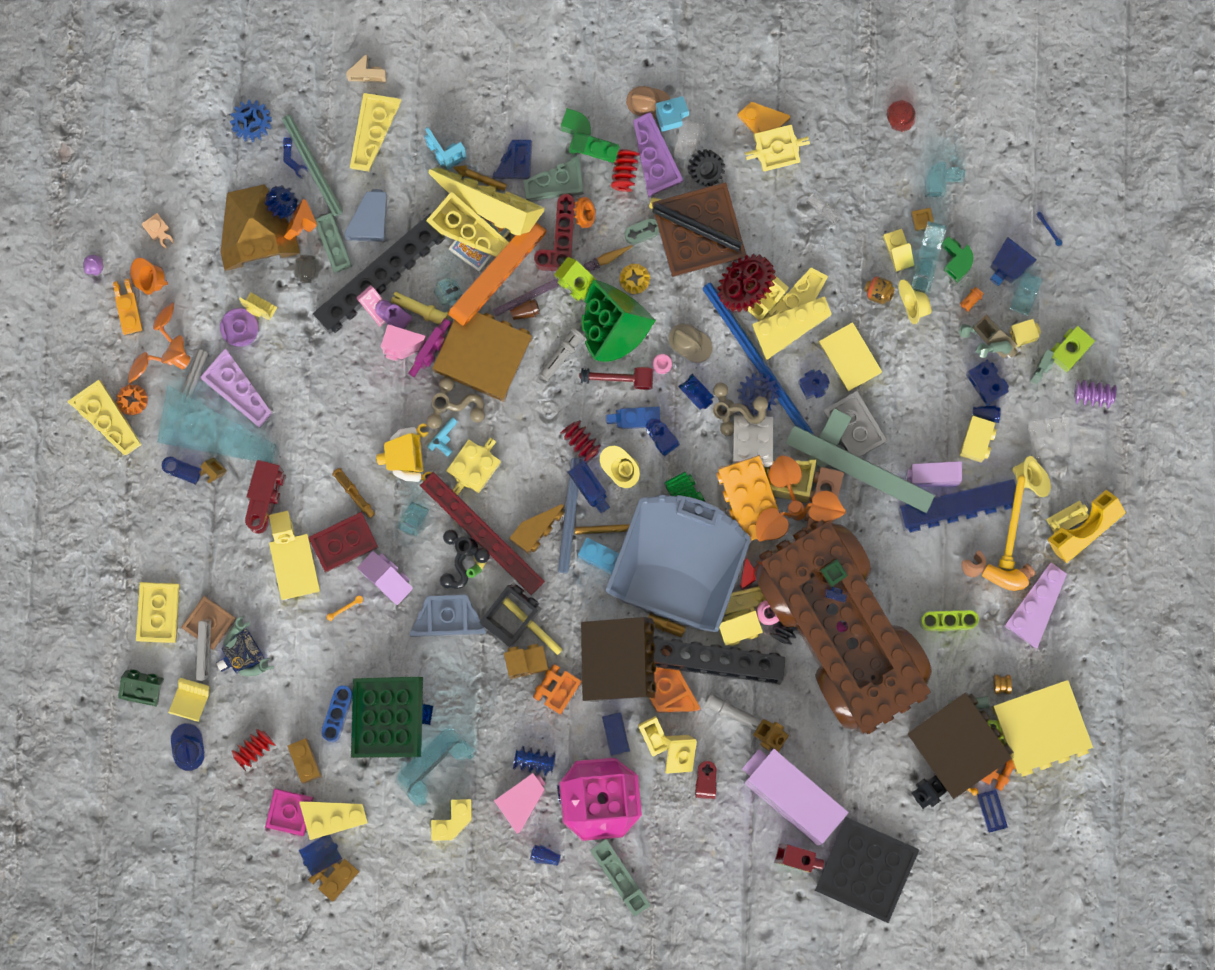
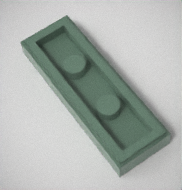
M332 212L315 218L316 227L333 272L337 273L352 267Z
M834 408L820 438L838 446L852 416ZM812 456L808 458V461L816 460V465L826 468L828 465Z

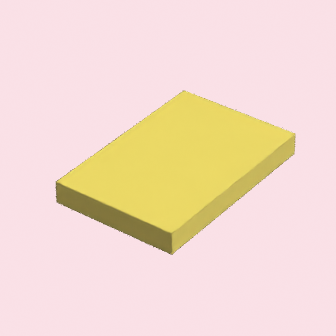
M853 322L819 341L820 346L848 392L882 373Z
M308 534L296 536L294 541L286 544H276L275 541L269 543L281 600L320 592Z
M140 582L136 641L176 643L180 584Z

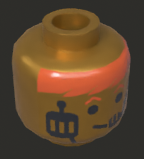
M876 276L872 281H867L864 291L867 292L869 300L885 304L887 301H891L895 287H893L891 281Z

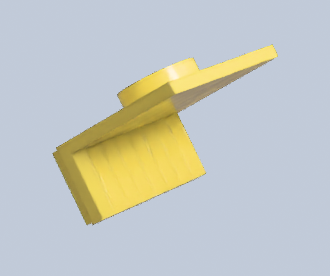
M251 292L246 300L241 297L239 299L241 304L246 307V311L258 318L262 316L269 321L277 309L275 305Z
M180 678L178 680V689L168 713L199 722L209 697V686Z
M689 735L663 736L661 741L669 746L665 773L692 772L696 739Z

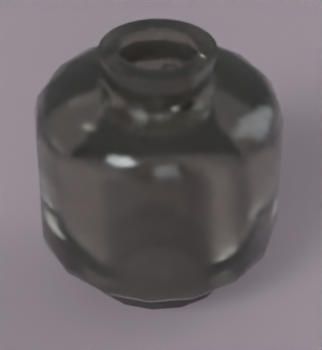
M300 255V258L295 259L294 276L300 278V282L311 283L312 279L319 277L320 262L315 259L316 256Z

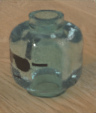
M449 277L437 282V287L434 289L440 305H448L449 308L453 307L463 295L457 281L454 279L450 280Z

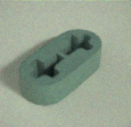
M647 219L628 227L625 230V240L629 244L634 245L656 237L659 234L656 220ZM648 224L656 226L653 233L650 230L645 232L643 230L648 228ZM630 231H633L634 233H638L641 231L640 234L636 235V239L634 240L632 237H628L630 235Z

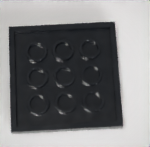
M846 817L814 891L889 923L920 849Z

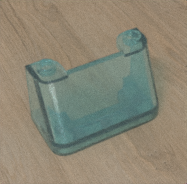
M449 728L442 731L421 752V757H415L397 776V784L400 789L420 809L427 803L428 787L421 781L449 753L456 760L461 761L467 758L471 760L477 754L469 743L454 729Z

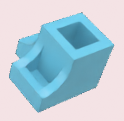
M683 96L656 103V118L661 132L683 126L682 119L689 116V110Z

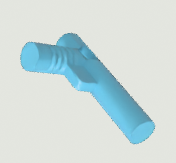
M453 417L427 445V448L431 451L437 447L447 457L452 454L453 451L446 444L450 441L447 434L457 424ZM436 439L439 440V444H433Z

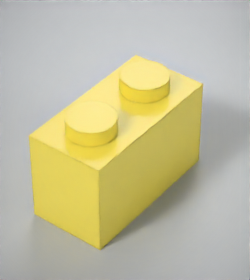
M972 416L959 456L981 463L984 458L988 459L991 447H988L990 440H994L997 429H994L995 423Z
M753 607L724 616L719 627V632L725 646L737 645L740 643V640L746 638L748 640L754 639L759 636L758 634L763 633Z

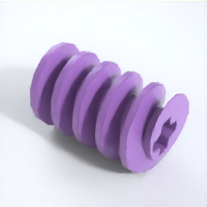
M1077 379L1074 390L1075 402L1078 404L1080 399H1083V404L1086 405L1088 400H1090L1091 406H1094L1097 401L1100 408L1103 403H1106L1107 409H1109L1111 404L1115 402L1117 386L1113 385L1111 389L1110 384H1106L1103 388L1102 383L1099 382L1095 387L1093 381L1087 386L1086 380H1083L1080 384Z

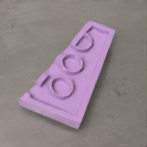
M225 348L200 378L260 428L271 416L272 412Z
M1049 563L1004 626L1037 649L1067 574L1053 563Z

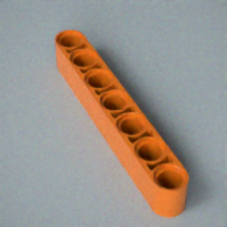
M536 222L530 232L515 235L453 305L448 315L464 327L542 240L547 230Z

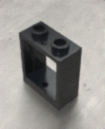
M512 584L507 585L479 622L508 647L515 645L542 610L538 606L539 602L533 597L528 598L524 595V590L516 584L514 586ZM511 593L533 610L514 635L492 618Z

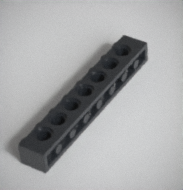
M431 213L313 313L315 319L329 334L338 332L343 327L342 323L347 319H353L358 314L357 311L362 307L360 302L357 300L354 304H348L347 299L351 296L357 298L363 292L361 288L364 284L372 285L376 292L381 295L387 289L386 286L390 282L394 283L400 279L401 273L404 270L413 268L418 258L427 256L431 251V247L435 244L439 245L445 240V235L440 234L426 221ZM423 234L430 235L428 241H421L420 237ZM409 246L416 248L412 254L406 253L405 250ZM393 259H400L401 263L395 267L391 265V261ZM380 271L386 272V276L383 279L376 278V275ZM335 309L342 310V314L339 317L332 316V312Z
M654 636L656 647L654 662L657 668L778 685L783 681L785 657L779 653H769L768 655L761 654V651L758 650L747 652L741 651L742 649L738 647L726 649L716 644L704 646L700 642H691L690 644L683 643L680 639L669 641L663 640L662 637ZM667 649L670 651L671 655L664 656L661 653V650ZM687 652L689 653L690 658L684 659L681 657L680 653ZM700 655H707L710 661H702ZM720 658H727L729 664H722ZM745 660L748 662L749 666L742 667L739 661ZM759 663L767 664L768 669H761Z

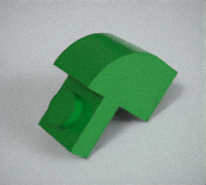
M566 108L561 123V131L573 135L569 153L577 155L578 152L572 151L575 136L578 132L591 136V126L585 115Z
M948 236L942 242L941 247L953 259L946 265L944 271L959 283L967 275L973 264V252L969 245L962 250L960 243Z

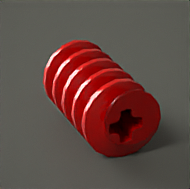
M628 149L618 151L617 159L614 162L615 167L613 168L615 174L612 175L613 182L610 185L613 189L623 192L633 191L629 186H635V183L630 181V179H635L636 175L631 172L637 171V168L632 165L638 164L639 161L634 159V157L640 156V153Z
M256 729L257 736L250 734L251 742L244 739L245 747L237 745L239 752L231 751L233 758L245 771L244 765L252 767L251 760L258 761L257 754L262 757L264 756L263 749L270 751L269 744L276 746L265 731Z

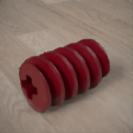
M579 420L568 425L560 434L566 433L564 440L571 439L569 446L576 445L573 449L574 452L581 451L578 456L579 458L585 457L583 463L586 464L599 454L598 450L601 445H593L596 438L588 439L591 432L584 434L586 426L579 428L582 422Z

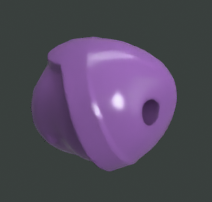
M97 255L85 257L83 263L84 272L95 276L99 275L104 268L103 259Z

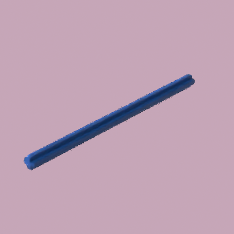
M706 284L703 287V291L794 425L814 434L730 309H727L719 300L720 297L717 295L718 292L713 284Z

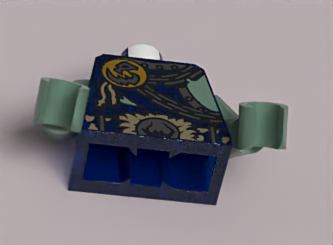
M245 615L236 619V624L229 630L223 642L222 651L226 657L217 661L216 664L221 672L232 667L236 674L257 676L266 670L274 669V666H268V661L271 658H264L251 633L246 628L251 623L249 621L244 624L243 618Z

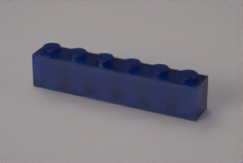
M1007 480L936 497L933 499L927 513L909 504L902 505L898 508L903 530H909V533L921 531L920 527L928 526L931 529L940 526L939 523L947 521V524L959 522L958 518L966 517L967 520L973 519L985 512V515L997 513L996 509L1004 508L1005 511L1011 510L1016 490L1015 480Z

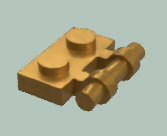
M335 849L330 855L327 854L324 857V862L318 868H315L312 871L313 874L308 878L313 885L320 879L323 883L318 889L332 902L337 899L360 873L346 859L340 864L335 860L340 854ZM332 866L335 870L327 878L324 872Z

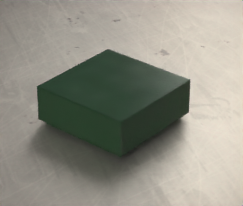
M838 559L820 569L830 587L848 576Z

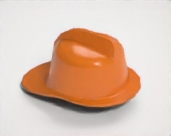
M141 257L133 261L130 269L131 280L145 294L150 295L161 290L164 285H168L164 270L161 267L153 265Z

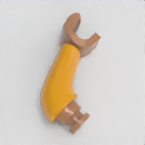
M980 550L974 556L979 565L973 564L970 560L961 562L962 571L965 575L977 577L982 573V577L1011 591L1024 589L1029 585L1028 580L1030 577L1035 575L1034 569L1029 564H1025L1019 570L1014 569L1011 571L1000 569L991 564L986 565V558Z

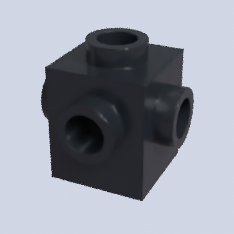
M935 775L928 781L924 778L916 784L917 789L911 792V794L922 809H924L928 805L934 807L941 801L940 797L947 790Z

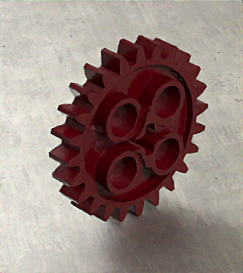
M752 254L751 257L745 255L744 260L739 257L738 263L733 261V267H727L728 272L722 273L724 279L718 281L721 285L717 287L720 291L717 295L727 309H731L733 312L737 310L739 313L744 309L747 312L749 306L754 309L755 303L760 305L762 298L767 299L765 294L772 292L769 287L775 286L772 281L776 279L774 275L776 271L773 269L774 266L771 262L760 254L758 256Z

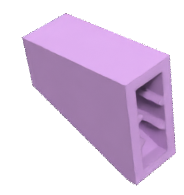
M962 462L912 464L910 469H907V481L919 487H958L962 482Z

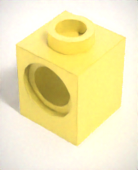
M1034 319L1012 325L1009 328L1011 338L1017 344L1016 347L1037 341L1039 334H1041L1038 323L1035 324Z
M289 511L269 515L275 543L286 544L294 541L295 535Z

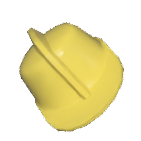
M900 280L899 293L906 308L908 318L912 324H917L919 318L932 312L929 298L923 291L913 289L908 281Z
M608 446L600 454L601 467L612 480L623 488H631L636 485L640 476L637 460L618 446Z
M1033 456L1026 457L1024 462L1013 467L1012 471L1016 476V480L1020 475L1025 476L1024 488L1032 489L1040 497L1048 496L1051 490L1049 476Z

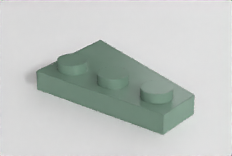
M579 156L564 164L561 163L547 172H541L524 180L526 200L557 198L563 194L571 196L584 194Z

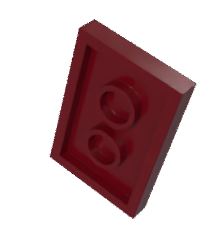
M362 512L308 537L325 573L379 548Z

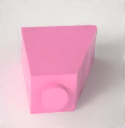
M532 773L494 800L517 834L522 831L545 791L543 788L545 782L540 775L535 776Z

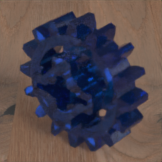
M752 373V378L746 376L747 382H740L743 389L737 390L742 393L738 400H743L742 404L748 406L749 411L753 409L754 414L757 415L758 411L751 405L757 394L755 390H763L761 395L766 399L768 392L771 390L770 401L768 400L767 410L772 411L771 405L777 406V403L774 401L775 398H780L779 395H776L780 388L774 387L777 382L775 380L770 382V375L764 378V373H760L759 377H757L756 373ZM755 381H764L766 384L758 386ZM749 387V388H750V395H749L748 397H746V391H747V388Z

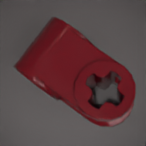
M703 761L698 766L695 798L716 799L717 770L715 764L710 761ZM706 764H709V768H712V772H709L708 776L705 775V772H702V768L706 767Z

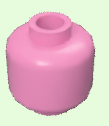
M763 600L757 606V617L765 625H774L779 622V619L773 610L772 612L769 611L771 607L767 600Z

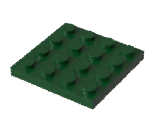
M423 677L353 678L351 758L421 757Z

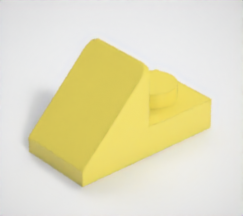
M899 229L884 234L883 238L895 271L898 272L913 267L914 260L910 243L907 244L903 230Z
M656 716L638 724L652 756L668 750L669 746L661 741L665 735Z

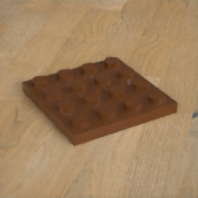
M726 182L651 203L652 208L656 203H659L742 241ZM654 214L672 277L738 260L739 257L741 259L745 258L746 252L743 241L740 250L735 251Z

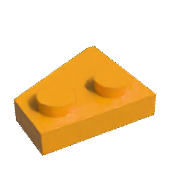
M750 102L737 114V117L754 134L782 127L791 118L788 114L754 102Z

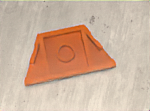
M667 649L661 650L664 656L670 655ZM656 667L654 674L657 689L655 698H649L657 713L701 710L679 670Z

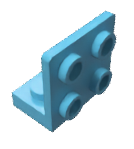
M429 127L425 128V142L431 151L435 150V158L441 167L445 166L449 170L467 159L465 148L461 142L449 145L444 152Z

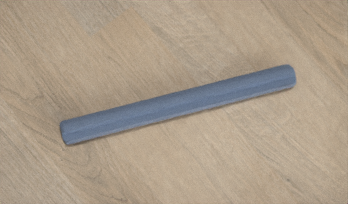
M572 458L558 564V572L567 574L569 571L582 460L579 458Z

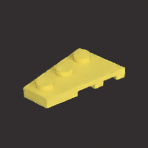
M299 802L310 840L368 823L363 804Z

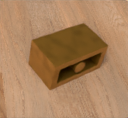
M305 738L287 745L301 783L305 784L322 777L308 739Z

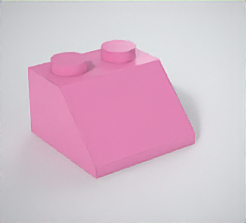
M388 324L381 348L383 353L386 354V358L396 361L397 358L404 359L420 351L427 340L424 335Z

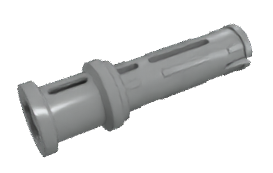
M572 327L570 329L571 333L564 341L560 342L561 347L538 374L546 382H549L568 355L575 353V348L578 344L586 339L575 328Z
M712 691L704 705V708L709 707L718 712L720 716L726 715L754 730L757 729L762 721L731 705L728 699L723 700L715 696Z

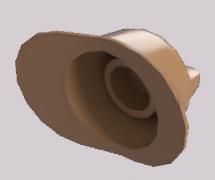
M638 86L629 92L626 104L628 109L635 115L643 116L651 112L653 118L657 119L656 103L670 100L671 98L660 89Z

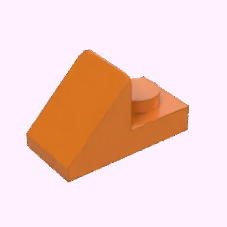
M302 199L295 207L284 234V238L291 240L295 235L299 236L302 229L311 232L317 226L316 220L305 199Z

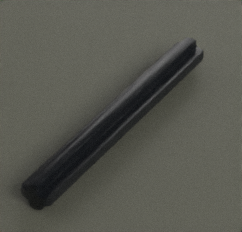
M656 203L652 209L654 214L735 251H739L742 246V241L664 205Z

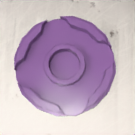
M234 308L228 311L221 320L220 332L223 339L230 345L245 347L257 338L259 323L256 317L246 311V309Z

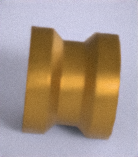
M994 675V694H1000L1001 692L1011 694V675H1005V677Z

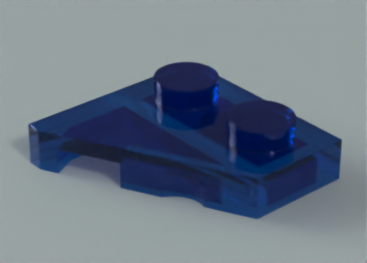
M512 140L507 152L500 160L501 163L496 172L494 171L493 178H530L532 140Z

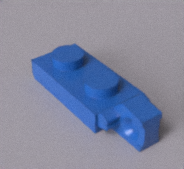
M660 407L616 410V414L606 415V423L617 424V428L622 429L661 427Z

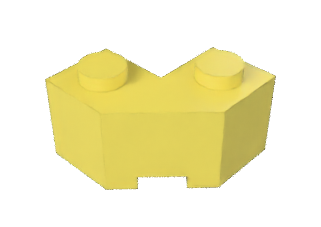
M451 800V820H431V840L453 841L472 821V800Z

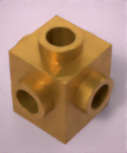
M765 719L761 721L753 734L754 737L761 741L760 746L768 751L771 748L775 749L777 752L780 751L789 737L783 731L784 727L775 721L771 723Z

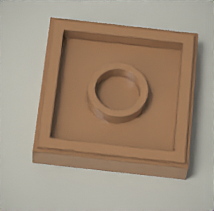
M203 596L181 628L198 639L199 621L211 619L210 648L215 650L237 618L206 596Z

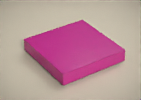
M274 788L265 828L305 836L306 825L299 802H313L314 797Z

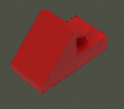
M745 558L740 584L742 590L756 581L755 569L747 558Z

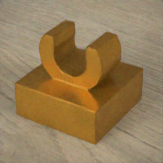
M214 457L204 461L200 466L203 469L200 475L203 476L207 473L210 477L207 481L208 483L222 477L227 472Z

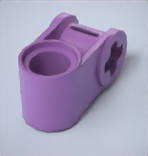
M387 300L379 301L375 307L376 314L389 325L405 329L412 320V317L407 312Z

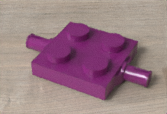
M444 318L439 327H435L416 356L414 365L408 372L410 376L415 378L420 368L424 370L426 366L430 367L435 360L434 354L437 350L440 351L443 346L445 330L451 323Z

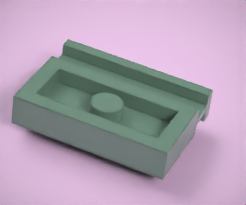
M1048 349L1044 352L1030 382L1037 385L1043 378V373H1048L1055 360L1052 358L1054 352Z

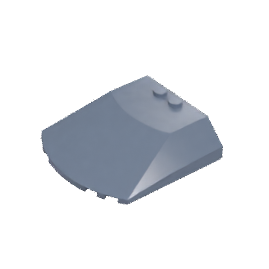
M659 495L641 498L620 550L606 592L623 603L698 630L718 632L751 538L739 526L737 521L724 514L725 512L704 501L679 495Z

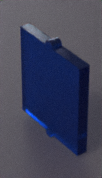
M330 834L299 850L304 860L303 865L307 866L311 876L316 875L342 859L337 849L338 845L334 843Z

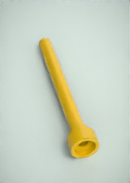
M1023 475L1018 476L1005 553L1002 555V559H999L998 567L1005 569H1014L1015 565L1012 553L1025 485V476Z

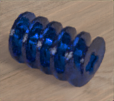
M522 745L520 750L516 749L513 769L516 770L518 765H520L521 771H524L526 766H528L529 773L536 768V774L538 775L542 770L544 771V776H547L550 771L553 774L556 753L553 752L549 757L547 750L541 755L540 749H537L534 754L532 747L525 752V747Z

